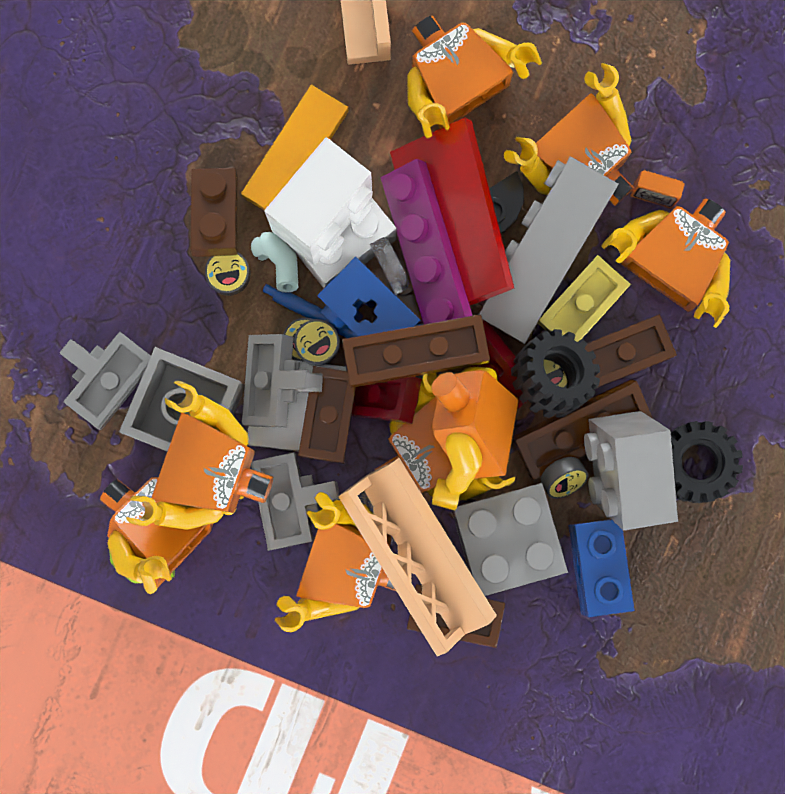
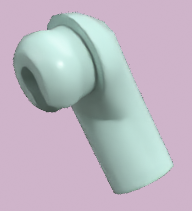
M263 232L260 237L254 238L251 243L253 255L261 261L269 258L276 265L277 290L285 293L297 290L298 267L295 251L273 232Z

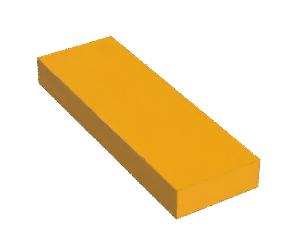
M310 85L242 191V197L265 210L325 137L331 140L349 112L348 106L315 86Z

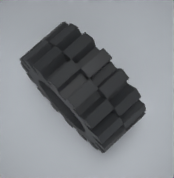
M694 421L671 431L677 499L692 503L711 502L717 498H723L729 493L728 490L730 488H734L739 480L736 479V476L742 473L743 465H739V458H742L743 455L741 450H736L734 444L738 441L734 436L729 437L725 433L727 429L723 426H713V422ZM692 445L704 446L714 456V470L706 479H693L683 469V454Z

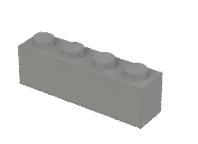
M571 156L566 164L559 160L556 162L544 183L552 188L544 203L541 204L536 200L533 202L521 223L528 228L520 244L512 240L505 251L515 289L478 302L483 306L479 313L483 320L524 344L618 186V183Z

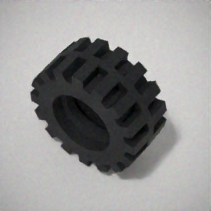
M554 329L550 333L547 330L531 340L516 355L513 361L516 364L511 368V376L517 377L512 383L514 390L520 389L523 393L519 396L522 403L524 404L528 400L531 403L529 409L535 413L543 410L544 417L550 418L556 414V417L559 418L572 413L592 398L596 393L594 389L599 386L600 379L595 376L600 373L599 364H593L592 362L596 355L593 350L590 352L585 350L587 343L583 339L578 342L575 341L574 333L568 331L562 336V330ZM544 359L553 361L564 371L567 378V388L559 387L549 379L543 366Z

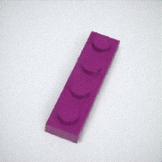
M415 159L380 178L394 225L397 228L396 232L423 323L425 325L473 316L427 164L422 160Z

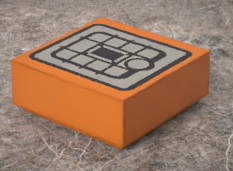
M644 170L641 171L633 184L634 189L631 191L630 197L672 209L681 199L685 183Z

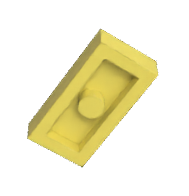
M597 255L544 313L537 324L545 331L548 330L549 333L554 329L562 330V336L568 331L574 333V340L578 342L631 284Z

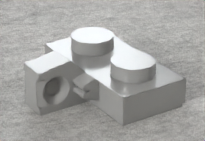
M121 332L116 335L105 350L97 345L91 353L70 339L60 351V354L78 367L72 377L79 383L64 400V403L94 427L102 430L140 383L151 355Z
M284 334L249 335L242 425L251 427H287L289 402H297L298 392H322L323 374L299 370L300 361L292 360V336Z
M294 452L252 461L251 468L253 470L273 476L272 487L266 502H258L268 551L313 542L310 518L306 513L309 510L312 512L319 511L318 503L314 499L319 492L326 493L332 501L339 500L338 496L340 493L337 481L314 485L312 475L301 477L297 454Z

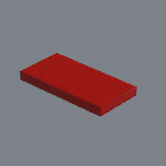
M464 117L449 124L450 128L448 130L442 127L432 132V137L426 138L423 136L390 151L394 170L415 159L426 162L466 296L471 306L515 288L473 123Z

